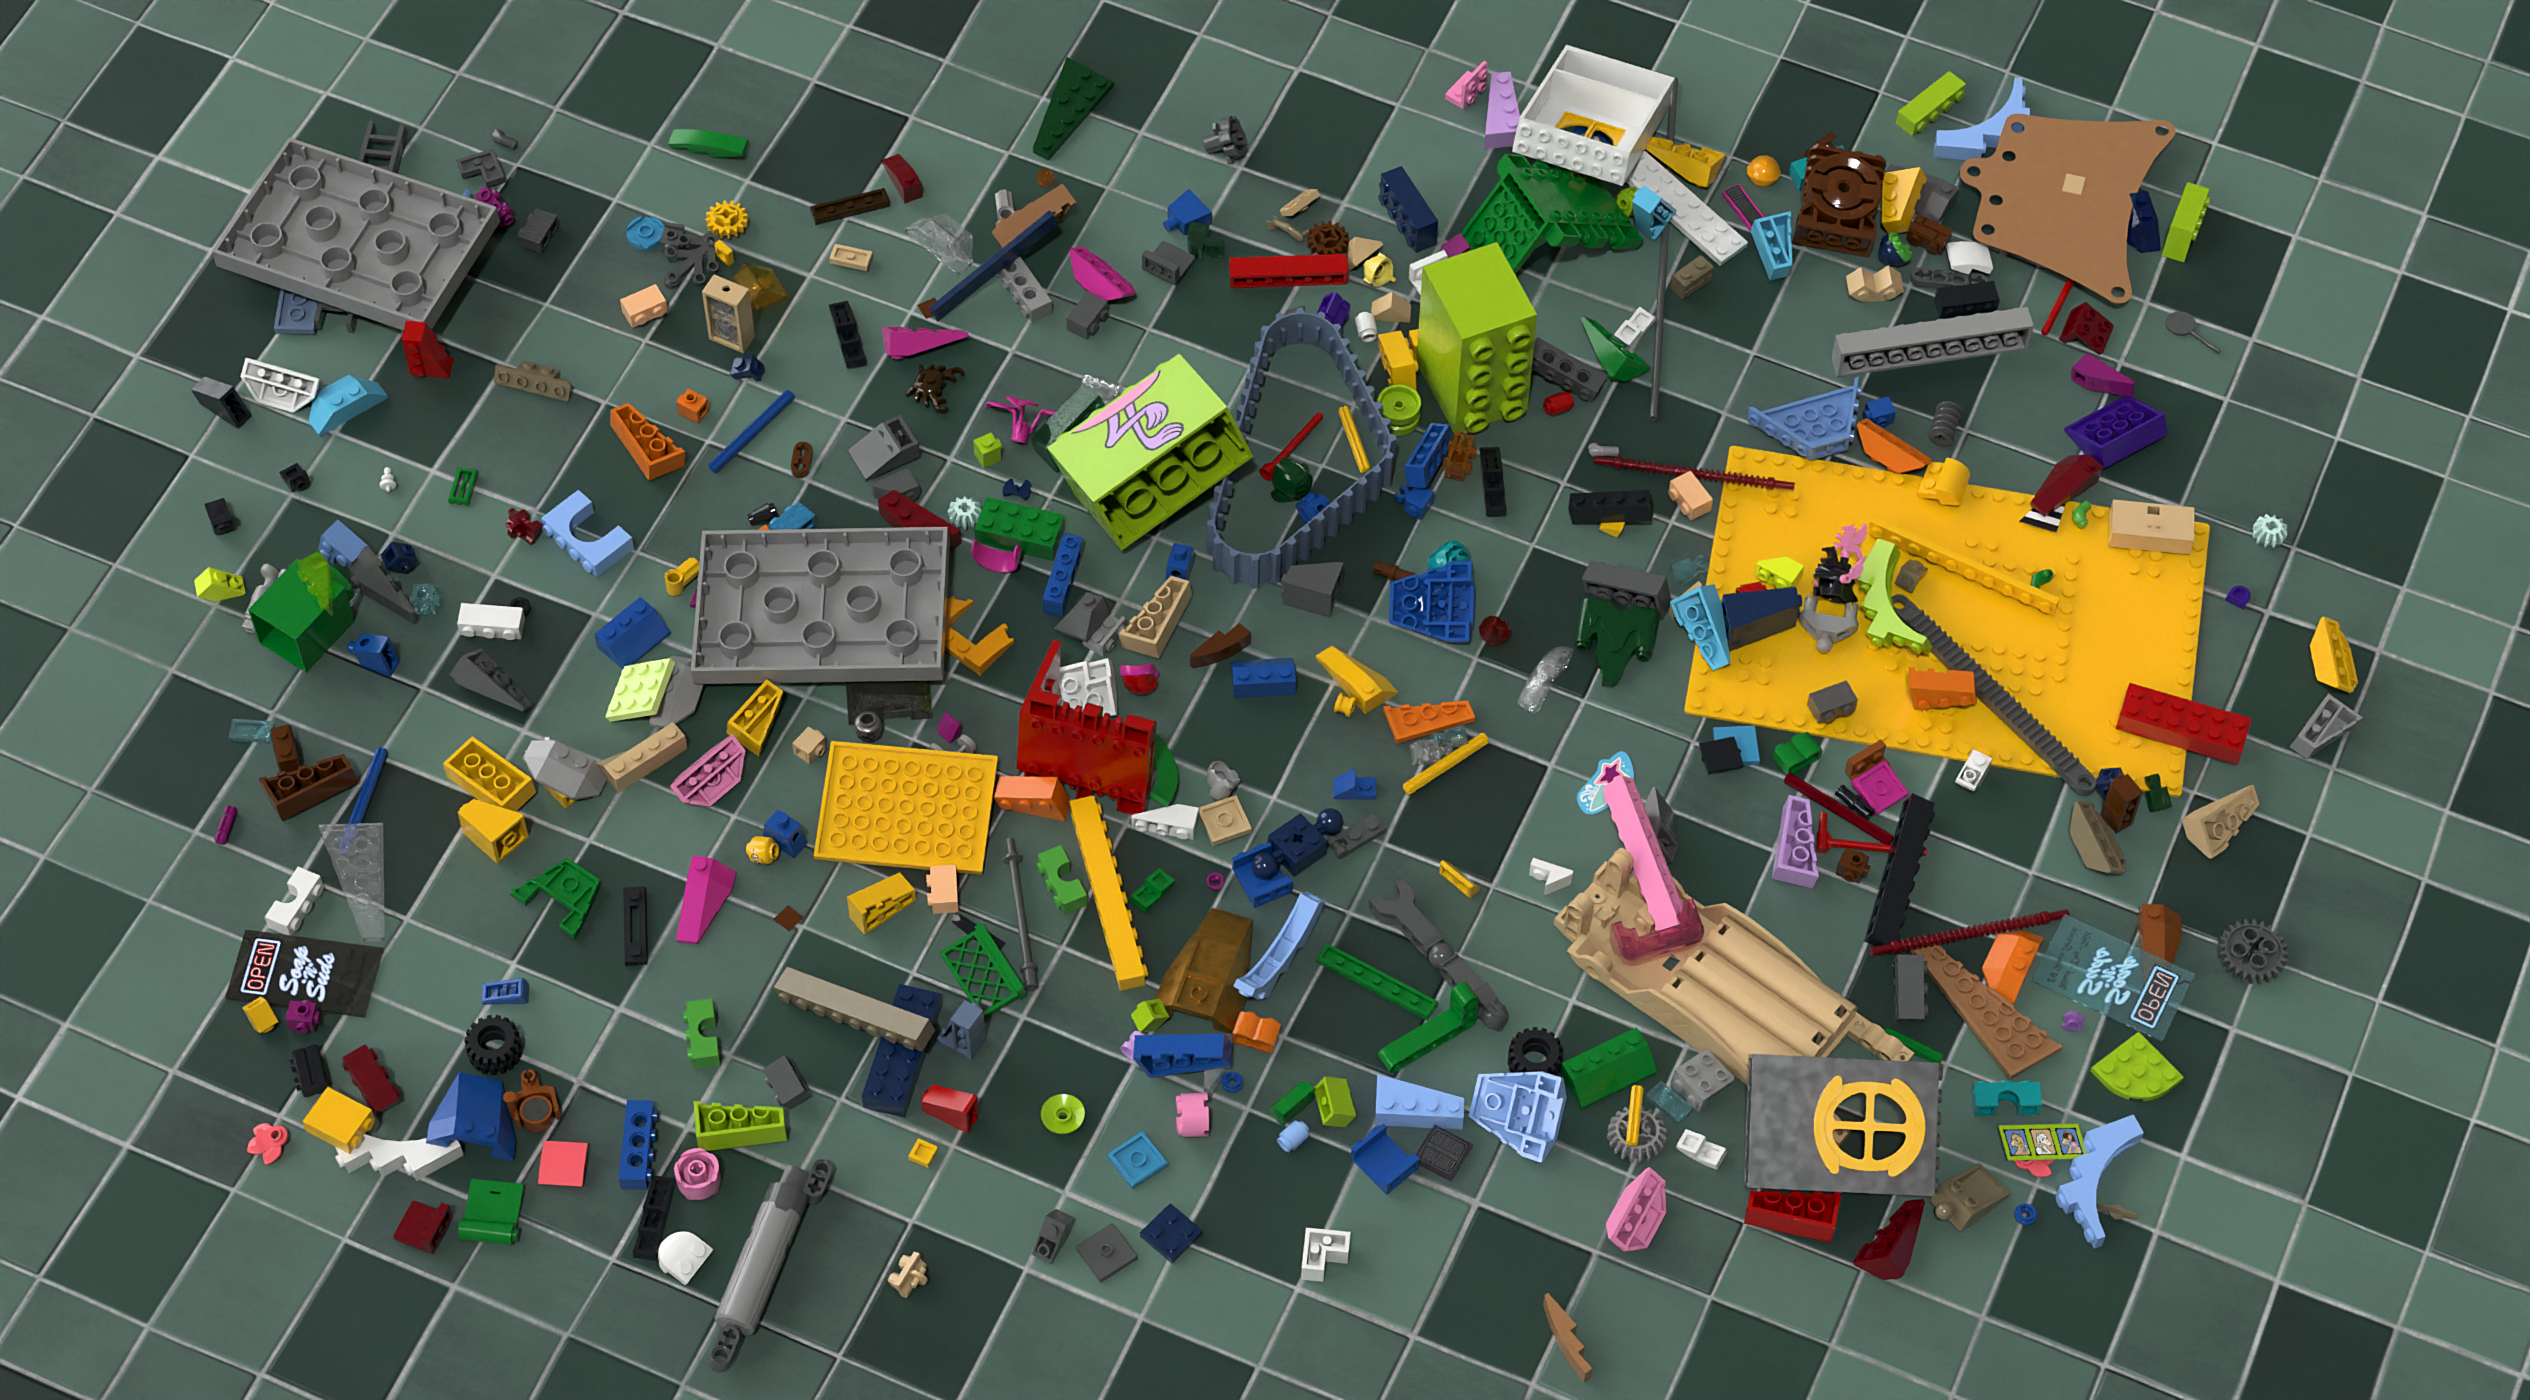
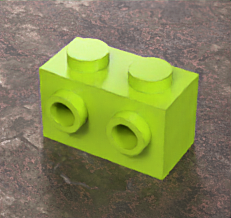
M1324 1076L1314 1087L1322 1123L1325 1126L1345 1128L1356 1117L1347 1079Z

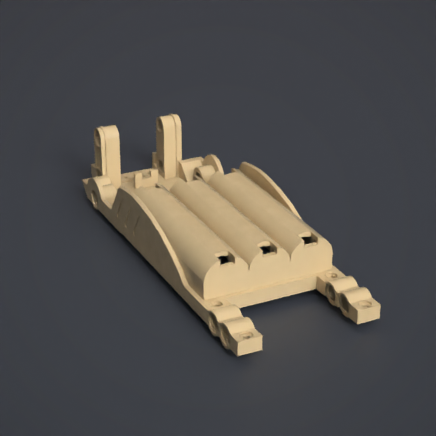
M1624 848L1616 850L1608 862H1604L1595 872L1592 884L1584 893H1579L1573 901H1570L1569 905L1565 906L1554 919V925L1573 942L1567 949V952L1577 966L1698 1051H1711L1733 1076L1746 1085L1748 1083L1749 1054L1830 1057L1846 1037H1849L1857 1044L1860 1043L1864 1049L1872 1052L1874 1056L1877 1055L1881 1060L1911 1061L1913 1059V1051L1904 1046L1898 1038L1888 1035L1879 1025L1871 1023L1858 1014V1007L1824 984L1797 955L1765 928L1726 903L1703 906L1687 895L1680 883L1673 877L1672 879L1692 928L1672 940L1661 938L1656 930L1647 935L1644 931L1638 929L1633 920L1636 911L1647 902L1640 892L1641 887L1638 879L1634 875L1631 877L1634 858ZM1673 955L1680 961L1670 972L1663 967V964ZM1817 1035L1816 1043H1814L1812 1040ZM1833 1114L1834 1120L1841 1121L1836 1114ZM1852 1129L1833 1130V1139L1838 1147L1847 1139Z

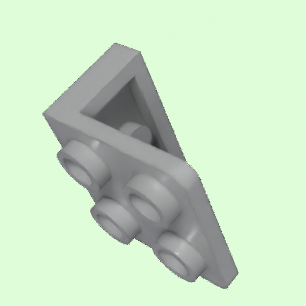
M1704 1050L1675 1069L1671 1084L1674 1090L1686 1099L1691 1108L1701 1113L1706 1109L1709 1098L1733 1083L1734 1076L1711 1051Z

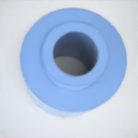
M1294 1120L1279 1134L1280 1137L1277 1139V1142L1286 1152L1294 1151L1309 1137V1128L1303 1121L1298 1122Z

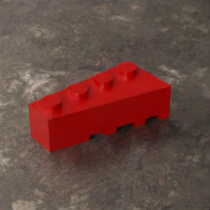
M1751 1191L1744 1224L1831 1243L1841 1192H1833V1194H1823V1192L1800 1194V1191H1792L1790 1194H1781L1780 1191Z

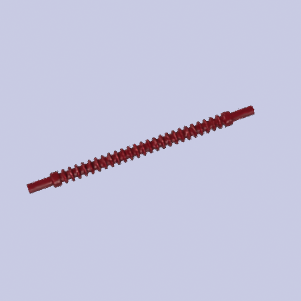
M1595 456L1594 464L1614 466L1615 469L1624 468L1626 470L1630 468V471L1635 469L1636 472L1638 470H1641V472L1646 470L1647 473L1652 471L1653 474L1658 472L1659 475L1664 473L1665 476L1668 473L1670 476L1675 474L1678 477V475L1691 471L1698 480L1704 478V481L1709 479L1710 482L1712 480H1715V482L1720 480L1721 483L1727 481V484L1732 482L1733 485L1738 483L1739 486L1743 483L1744 486L1749 484L1750 487L1755 485L1756 488L1761 486L1762 489L1766 487L1769 490L1778 488L1794 491L1795 482L1775 480L1774 477H1768V479H1765V476L1759 478V475L1757 477H1754V475L1749 477L1748 474L1742 476V473L1736 475V472L1731 474L1730 471L1726 474L1725 471L1720 473L1719 470L1714 472L1713 469L1708 471L1707 468L1703 471L1702 468L1697 470L1696 467L1691 469L1690 466L1685 468L1684 465L1682 467H1679V465L1674 467L1673 464L1668 466V463L1662 465V462L1659 464L1654 462L1652 464L1651 461L1645 463V460L1640 462L1639 459L1637 461H1634V459L1629 461L1628 458L1623 460L1622 457L1618 456L1616 458Z
M2068 909L2051 913L2043 911L2040 914L2035 913L2034 916L2030 914L2029 916L2024 915L2023 918L2019 916L2017 919L2013 917L2012 920L2009 918L2006 921L2002 919L2001 922L1997 920L1995 924L1990 922L1989 924L1984 923V926L1979 924L1978 927L1973 925V927L1968 926L1967 929L1962 927L1961 930L1957 928L1956 931L1953 929L1950 932L1946 930L1944 933L1939 932V935L1934 933L1933 936L1928 934V936L1923 935L1922 938L1920 936H1917L1916 939L1912 937L1910 940L1906 938L1905 941L1903 939L1899 942L1894 940L1886 945L1871 947L1870 954L1871 956L1890 952L1898 954L1900 951L1905 952L1906 949L1911 951V949L1916 950L1917 947L1922 949L1923 946L1927 948L1928 945L1931 947L1934 944L1938 946L1940 943L1944 945L1945 942L1949 944L1951 940L1956 942V940L1962 941V938L1967 940L1968 937L1973 939V937L1978 938L1979 935L1981 937L1985 934L1989 936L1990 933L1994 935L1996 932H2007V929L2012 931L2013 929L2018 930V928L2023 929L2024 926L2025 928H2029V926L2034 927L2035 924L2037 926H2040V924L2046 925L2050 921L2069 918L2070 913Z

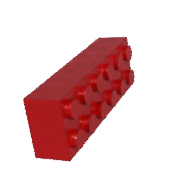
M2129 683L2116 729L2238 765L2252 718Z

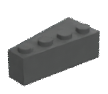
M1590 561L1582 577L1585 592L1609 601L1613 598L1625 607L1634 605L1656 609L1661 614L1660 620H1664L1670 607L1671 595L1666 576L1647 573L1642 570L1628 569L1623 566H1614L1604 562Z

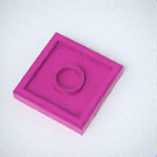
M1885 760L1851 781L1852 786L1862 797L1863 801L1875 809L1874 816L1882 813L1910 794Z

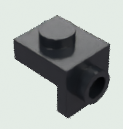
M298 463L279 472L292 493L310 484L307 472L302 470Z

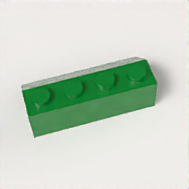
M1637 1027L1561 1063L1560 1076L1563 1077L1564 1083L1581 1110L1657 1074L1649 1046Z

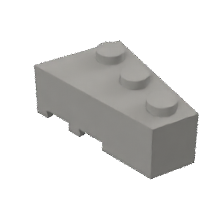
M2328 693L2290 745V748L2305 759H2308L2353 730L2363 717Z

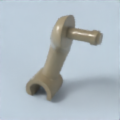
M1276 216L1272 217L1273 221L1266 220L1268 230L1273 231L1281 228L1299 242H1303V237L1309 234V229L1300 233L1290 224L1277 220Z

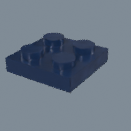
M1170 1203L1140 1232V1237L1170 1263H1173L1203 1234V1230Z

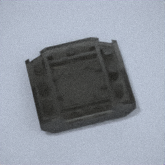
M929 681L846 682L849 725H854L856 717L864 711L875 712L880 718L911 716V720L932 719Z

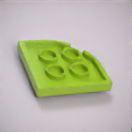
M2140 1032L2092 1066L2090 1070L2111 1092L2128 1100L2130 1098L2143 1099V1101L2157 1099L2168 1093L2184 1079Z

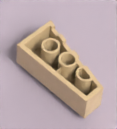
M1170 576L1156 591L1155 597L1150 602H1146L1142 607L1143 610L1129 621L1130 624L1126 629H1122L1118 633L1121 647L1159 659L1192 597L1190 581Z

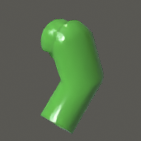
M2086 500L2072 512L2073 520L2080 528L2088 524L2085 513L2091 508V504Z

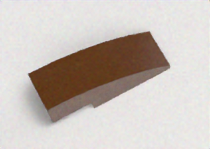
M1240 623L1226 635L1221 631H1217L1190 654V667L1208 666L1239 653L1251 644V632Z

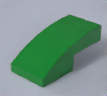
M1159 868L1146 878L1145 884L1130 896L1129 901L1146 913L1168 892L1175 883V880Z

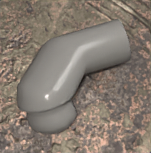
M1591 443L1588 446L1589 454L1593 457L1618 456L1619 454L1617 446H1599L1597 443Z

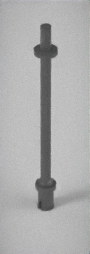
M1008 838L1005 840L1007 855L1003 857V863L1009 865L1023 957L1020 973L1023 974L1025 990L1034 991L1038 988L1035 973L1037 965L1031 960L1017 866L1022 857L1015 852L1014 839Z

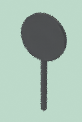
M2178 311L2168 315L2166 327L2170 332L2177 335L2191 333L2216 352H2221L2219 348L2193 331L2196 323L2190 314Z

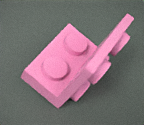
M1483 61L1472 73L1467 71L1445 94V99L1463 110L1468 104L1471 105L1476 96L1482 93L1487 86V62Z

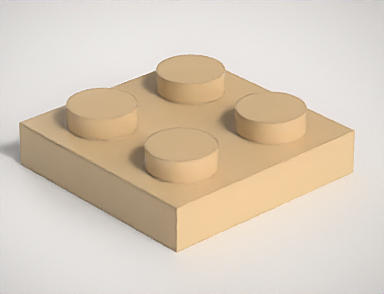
M1237 795L1199 807V818L1212 846L1252 833L1251 825Z

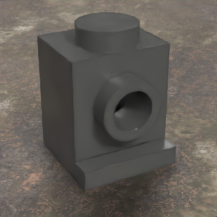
M665 222L659 242L661 252H664L668 246H673L676 250H682V247L677 244V239L679 235L685 234L684 225ZM667 251L668 254H674L672 251Z

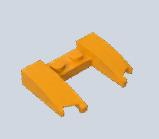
M951 596L947 599L945 651L981 676L1014 643V639L1008 637L1006 633L1008 627L1003 623L976 645L970 642L950 626L974 604V601L971 599H967V601L955 599V596Z

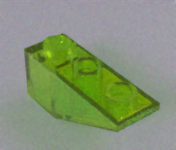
M318 550L297 562L299 567L297 574L302 582H307L310 594L317 596V602L322 611L326 610L332 616V573L328 562Z

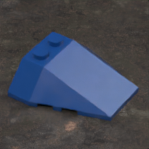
M459 1072L428 1124L426 1143L447 1148L451 1139L492 1147L491 1157L513 1161L516 1139L507 1102L503 1099L505 1092L502 1081Z

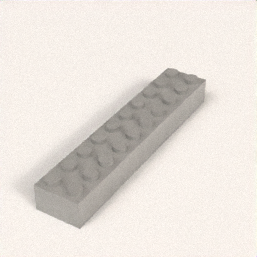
M2028 307L1908 325L1901 324L1888 328L1881 327L1874 330H1861L1854 333H1842L1835 336L1831 360L1838 378L2027 350L2034 325Z

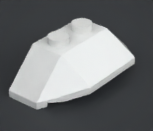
M245 358L241 373L243 382H245L256 402L293 413L315 399L320 383L319 378L250 358Z

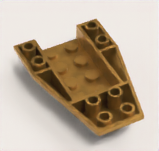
M1211 908L1167 969L1155 999H1161L1169 1017H1172L1174 1010L1211 1020L1213 1021L1214 1030L1232 1035L1239 1013L1242 1012L1247 999L1246 996L1238 992L1239 989L1235 988L1234 984L1237 978L1243 977L1249 972L1253 919Z

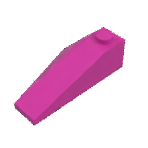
M882 327L885 353L891 355L893 359H903V356L913 355L968 337V332L964 330L936 329V332H933L932 329L919 328L916 332L913 329H908V327Z

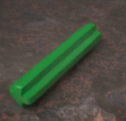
M1889 1027L1885 1028L1884 1031L1888 1035L1898 1038L1915 1055L1930 1062L1941 1063L1943 1053Z

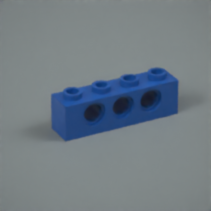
M1430 423L1404 466L1408 487L1421 489L1428 486L1452 445L1449 424Z
M1063 534L1042 599L1043 613L1063 617L1084 552L1083 537Z
M627 1100L619 1171L621 1189L648 1190V1182L652 1181L653 1170L650 1168V1162H654L655 1157L652 1142H656L657 1137L654 1122H658L659 1116L658 1109H655L653 1101ZM640 1123L646 1124L643 1127H637ZM638 1143H644L640 1147L635 1146ZM635 1163H642L640 1166H633Z

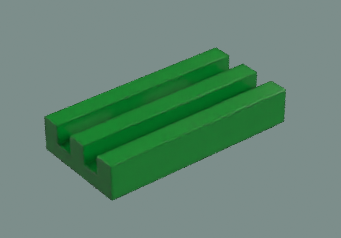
M457 468L448 498L449 504L455 502L457 505H461L462 503L469 507L478 477V470ZM462 473H465L459 495L455 497ZM470 474H472V475H471L470 482H469V485H468V489H467V492H466V495H465V498H463V497H464L465 490H466V487H467V483H468V480H469V477H470Z

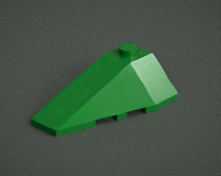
M1585 316L1581 317L1583 326L1601 366L1608 372L1607 376L1610 379L1627 382L1650 370L1651 367L1636 353L1632 354L1625 349L1626 345L1611 337L1612 334L1597 321Z

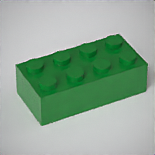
M986 497L974 529L975 540L983 545L1014 552L1016 545H1020L1023 549L1022 554L1054 561L1065 530L1064 515Z

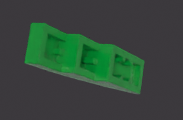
M674 129L668 142L671 149L688 148L690 153H708L710 158L744 156L749 144V140L745 138L694 129Z

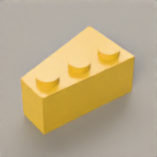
M1401 331L1378 334L1379 353L1384 370H1387L1390 376L1388 378L1389 385L1403 384L1416 391L1418 363L1417 360H1414L1412 349H1409L1408 339L1404 338Z
M900 872L847 896L849 918L864 935L916 901L915 889Z

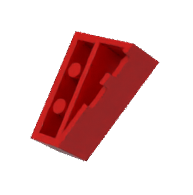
M405 322L402 344L410 376L450 378L454 359L446 354L443 344L439 345L436 341L437 336L426 322Z

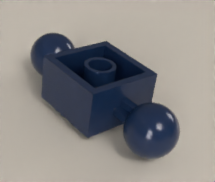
M1333 808L1324 809L1318 814L1316 824L1314 825L1300 813L1270 833L1267 843L1270 842L1272 845V854L1264 852L1254 857L1251 864L1254 875L1263 880L1270 879L1276 875L1279 867L1278 864L1281 863L1295 877L1327 854L1328 841L1322 834L1334 835L1341 830L1343 826L1341 813Z

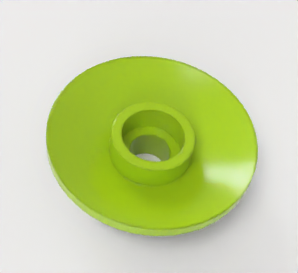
M1058 1094L1050 1097L1041 1109V1119L1044 1126L1056 1134H1069L1076 1131L1082 1125L1085 1118L1083 1104L1076 1097L1069 1094ZM1060 1116L1067 1117L1066 1119H1059Z

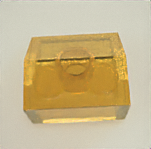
M744 263L731 279L732 282L749 289L751 309L763 310L789 297L770 268Z

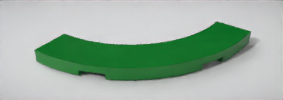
M1156 733L1153 765L1157 772L1155 787L1149 797L1167 807L1177 789L1178 770L1170 749Z

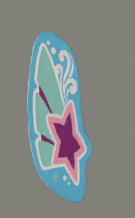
M1620 751L1610 759L1600 760L1597 772L1578 792L1577 802L1584 813L1593 815L1609 807L1604 799L1605 794L1602 787L1620 776L1634 779L1633 766L1625 752Z

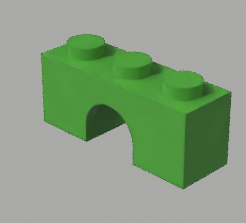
M1059 845L1039 853L1036 868L1040 875H1044L1047 890L1053 892V900L1057 909L1061 908L1065 915L1087 906V894L1079 879L1073 881H1063L1060 879L1062 875L1070 872V861L1062 846Z
M713 999L686 1002L687 1010H683L684 1022L689 1023V1029H685L686 1041L691 1042V1048H687L688 1061H693L694 1069L720 1066L717 1037H704L701 1035L706 1029L716 1028Z

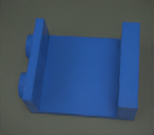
M1270 842L1259 844L1254 849L1240 852L1232 858V870L1254 908L1292 893L1293 882L1289 875L1286 877L1283 875L1279 867L1276 875L1267 880L1256 877L1252 871L1251 864L1256 855L1264 852L1272 854Z
M1383 1123L1378 1128L1374 1127L1364 1140H1358L1352 1146L1351 1160L1387 1195L1419 1169L1420 1158L1415 1153L1408 1156L1386 1134L1387 1126Z

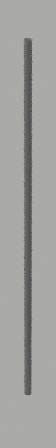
M1674 77L1669 101L1667 140H1672L1673 143L1675 139L1678 78ZM1665 164V169L1672 174L1673 169ZM1669 223L1661 233L1650 405V420L1652 421L1658 419Z

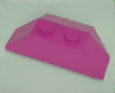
M1084 246L1070 249L1069 253L1074 278L1080 283L1081 287L1106 301L1135 295L1136 291L1132 284L1103 259L1089 252Z

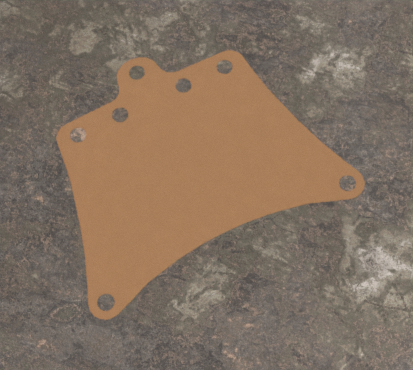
M2017 113L2008 116L1995 153L1988 158L1967 159L1960 168L1961 179L1966 184L1977 188L1982 194L1973 229L1974 238L1978 242L2019 255L2054 270L2091 289L2111 302H2127L2132 296L2127 269V234L2131 211L2136 194L2146 173L2158 154L2175 136V127L2165 120L2108 122L2054 119ZM2014 123H2021L2024 125V131L2016 133L2011 129V126ZM2158 126H2165L2169 132L2167 135L2161 136L2156 133L2155 129ZM2005 151H2011L2015 154L2016 158L2013 161H2006L2003 159L2002 154ZM1971 166H1976L1980 169V174L1975 177L1970 176L1967 173V169ZM2066 173L2086 177L2081 195L2062 191ZM1993 195H1998L2003 199V202L2000 205H1993L1989 199ZM1990 224L1994 227L1995 231L1991 235H1986L1981 231L1982 226ZM2114 287H2121L2124 289L2125 294L2120 298L2114 297L2111 290Z

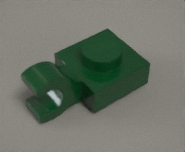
M2159 774L2146 776L2145 783L2150 790L2146 791L2145 794L2150 812L2172 807L2168 788L2161 787Z

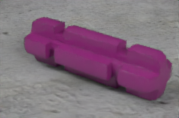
M227 806L224 810L225 815L222 816L219 832L216 833L214 838L217 844L225 845L227 842V836L230 834L234 823L233 819L237 815V810L234 806Z

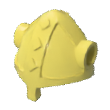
M1379 253L1378 256L1364 262L1365 277L1363 280L1368 284L1378 287L1389 281H1396V278L1393 277L1392 261L1385 255Z

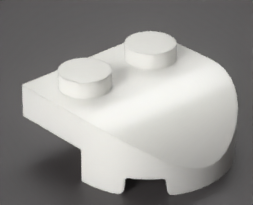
M677 1232L668 1236L660 1244L657 1251L659 1266L665 1274L667 1272L686 1285L713 1249L690 1232Z

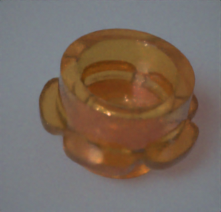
M1046 168L1040 169L1035 177L1040 186H1050L1055 178L1052 171Z

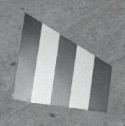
M2065 504L2045 517L2033 508L2019 522L2057 532Z

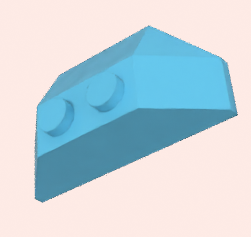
M347 375L317 392L312 402L309 424L320 437L386 400L388 395L378 382Z

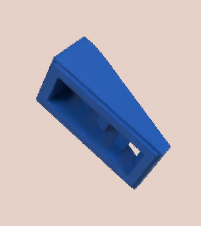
M524 978L483 983L481 1002L483 1005L528 1003L529 984ZM491 989H494V997H491Z

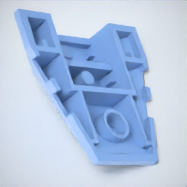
M1544 1071L1478 1074L1469 1117L1487 1131L1498 1136L1503 1143L1514 1148L1522 1157L1542 1163L1558 1137L1567 1099L1564 1079Z

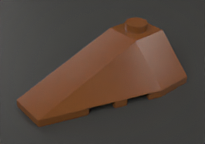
M2142 904L2137 916L2142 987H2144L2154 964L2171 971L2182 937L2181 916L2165 905Z

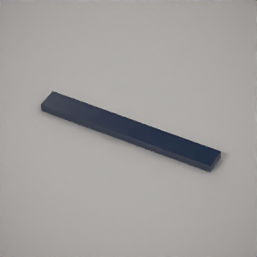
M1049 210L932 304L929 310L933 318L937 322L1055 228L1058 222L1054 214Z

